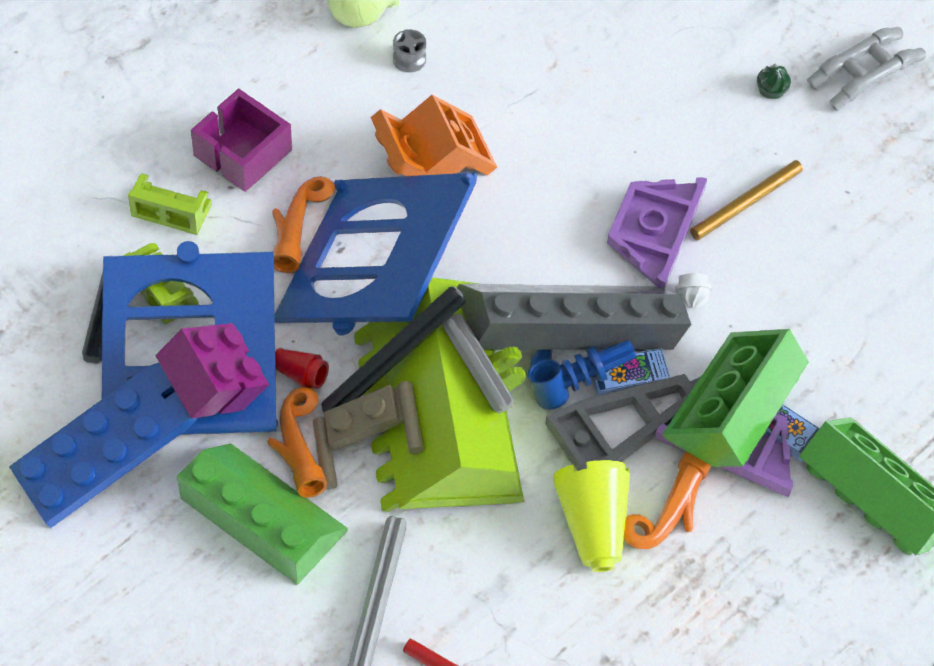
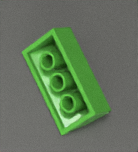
M791 330L730 332L663 432L665 439L712 467L743 466L809 363Z
M852 417L825 421L799 456L808 464L806 469L820 480L826 479L836 488L835 494L841 500L850 505L855 504L864 511V518L868 523L880 530L884 528L894 537V544L900 550L909 555L913 553L915 556L928 552L934 546V485Z
M231 443L202 450L177 475L180 499L296 585L307 576L348 531L346 526L309 499L301 497L295 489Z

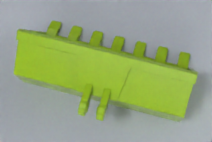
M432 277L413 319L449 287L454 286L457 288L459 284L479 283ZM462 307L453 314H461L465 319ZM369 322L356 331L354 334L355 344L362 346L370 341L373 344V350L359 359V368L410 322ZM442 324L364 394L367 395L388 385L395 389L399 383L409 381L413 384L424 451L417 455L409 453L404 422L387 429L385 433L371 443L373 454L380 455L389 450L391 454V460L376 470L377 482L385 483L395 478L396 489L383 496L380 500L381 509L385 512H390L396 508L417 509L525 502L507 411L496 413ZM505 347V349H501L502 351L495 353V350H484L509 391L523 383L526 378L525 371H523L522 367H514L522 358L518 347Z

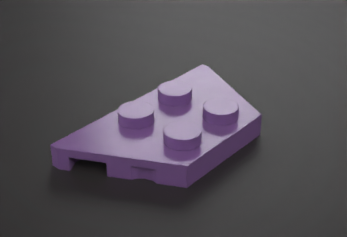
M696 177L695 183L676 184L675 179H665L658 182H630L608 234L607 244L657 287L665 289L705 191L707 178Z
M777 413L772 420L776 424L770 436L764 434L743 466L720 468L789 497L793 488V479L790 477V446L786 441L788 423L787 417ZM664 423L658 427L655 439L685 451L665 439L663 432L667 426ZM780 432H781V443H779V442L777 441V438H778Z

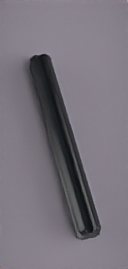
M454 286L449 287L321 403L322 411L326 412L363 396L465 304L466 301L462 292Z

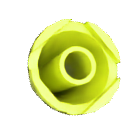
M611 460L586 462L587 468L575 471L574 464L566 466L553 474V484L582 564L591 567L592 572L611 571L615 568L614 564L622 559L630 482L629 467L625 468V463Z

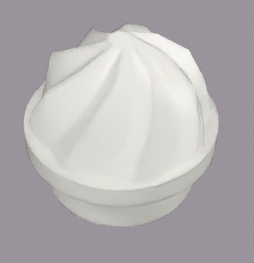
M688 273L679 276V284L675 286L676 293L681 294L685 306L696 309L708 302L712 285L708 283V275Z

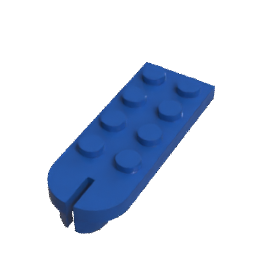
M155 363L133 376L18 459L9 468L45 524L52 528L185 432L194 424L197 418L191 419L160 363Z

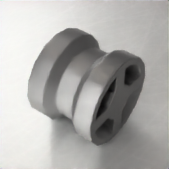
M405 29L395 35L393 39V63L399 70L409 73L419 71L424 67L427 43L425 36L421 32Z

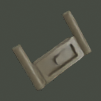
M409 381L399 383L395 389L390 385L328 410L324 412L325 417H317L313 420L319 466L323 469L328 484L327 490L337 487L333 450H339L400 425L402 422H404L409 453L417 455L424 451L413 384Z

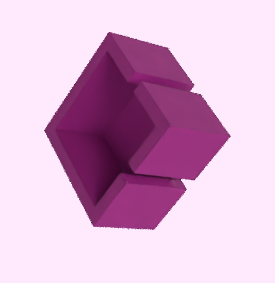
M238 88L217 106L218 115L213 111L210 112L191 129V139L194 157L216 172L221 169L224 178L246 192L292 151V135L289 122Z
M233 323L182 328L155 355L191 419L215 415L217 412L224 414L243 411L269 386L261 372L260 365L253 357H247L246 354L249 350L243 341L241 333Z

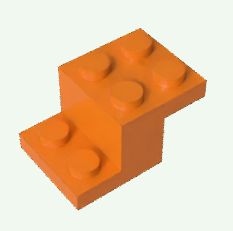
M433 94L402 120L382 109L370 117L376 129L375 137L385 148L388 155L387 163L398 175L454 174L467 167L470 170L475 169L488 176L498 168L473 116Z

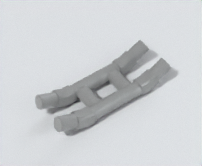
M898 26L882 28L843 53L826 60L807 79V82L812 88L817 89L827 79L832 78L844 68L854 79L842 87L841 91L829 101L830 105L836 111H839L849 101L854 100L863 93L865 89L899 69L924 60L926 58V51L923 48H909L898 52L892 57L882 46L902 39L904 35L903 29ZM867 53L881 64L869 72L855 61Z

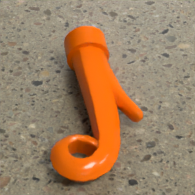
M318 176L305 181L293 196L285 218L279 209H273L272 215L276 223L278 239L273 250L274 269L277 271L294 273L299 269L302 257V250L300 249L302 228L308 201L319 203L328 200L335 191V184L327 177Z
M300 387L288 394L280 409V426L284 444L272 437L268 439L267 443L279 453L290 467L298 494L304 498H312L323 493L328 484L323 469L316 464L295 417L306 416L312 413L318 405L319 396L311 388ZM302 401H306L303 405L298 406Z
M684 451L678 463L679 471L655 526L650 520L640 514L629 515L625 521V541L637 549L656 547L667 538L681 516H683L684 530L691 532L693 530V511L697 491L711 465ZM634 525L640 526L644 530L645 536L638 535L634 531Z

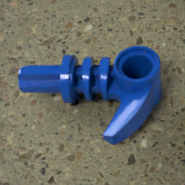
M629 340L597 352L592 345L586 348L588 357L583 358L578 353L574 355L576 362L571 364L568 359L562 360L563 364L559 365L558 362L552 360L553 350H536L531 359L528 378L537 404L543 409H556L567 402L569 398L568 387L571 386L573 391L580 390L578 383L583 381L585 386H589L592 384L590 378L595 376L597 381H606L607 370L633 360L636 357V353Z

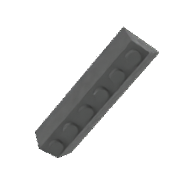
M459 284L457 286V289L462 292L466 301L462 306L466 322L483 350H501L509 346L518 347L519 350H586V348L592 345L596 350H604L626 340L631 342L634 350H655L661 348L662 350H673L691 326L681 294L656 286Z

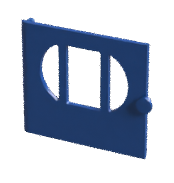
M476 172L335 180L334 184L337 192L300 263L299 269L296 271L275 312V323H333L332 328L337 335L344 336L354 329L355 322H411L476 185ZM382 203L398 204L404 207L407 212V217L403 219L347 221L358 212ZM400 232L383 266L321 268L336 236L339 234ZM375 279L363 289L338 298L321 296L314 288L316 281Z
M185 241L178 246L177 254L103 256L101 400L148 367L125 365L126 321L214 318L215 325L234 324L241 333L243 341L249 350L246 354L247 357H253L260 365L261 372L269 386L243 411L224 414L217 412L215 415L198 417L194 424L180 435L277 432L274 253L200 254L199 248L194 242ZM167 281L183 282L195 286L212 301L210 305L128 306L132 299L145 288Z

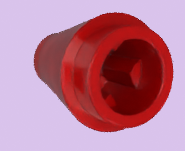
M278 348L275 351V367L278 372L306 388L319 389L325 383L329 372V364L323 360L321 355L285 350L283 348Z

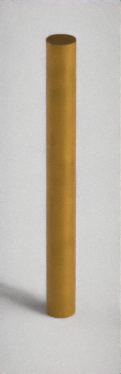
M798 160L792 161L690 229L692 237L697 241L702 239L803 171L801 163Z

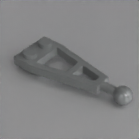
M685 374L580 400L547 415L545 424L577 471L586 469V462L611 460L622 462L653 439L660 425L664 423L667 426L671 422L700 377L690 381ZM677 392L682 397L661 414L658 413L650 402V399ZM632 404L646 425L612 449L589 416Z

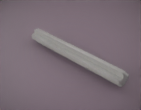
M389 516L386 519L348 666H371L406 532V520L403 518Z

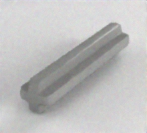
M461 314L451 316L443 324V328L491 407L496 413L509 410L514 403V399Z

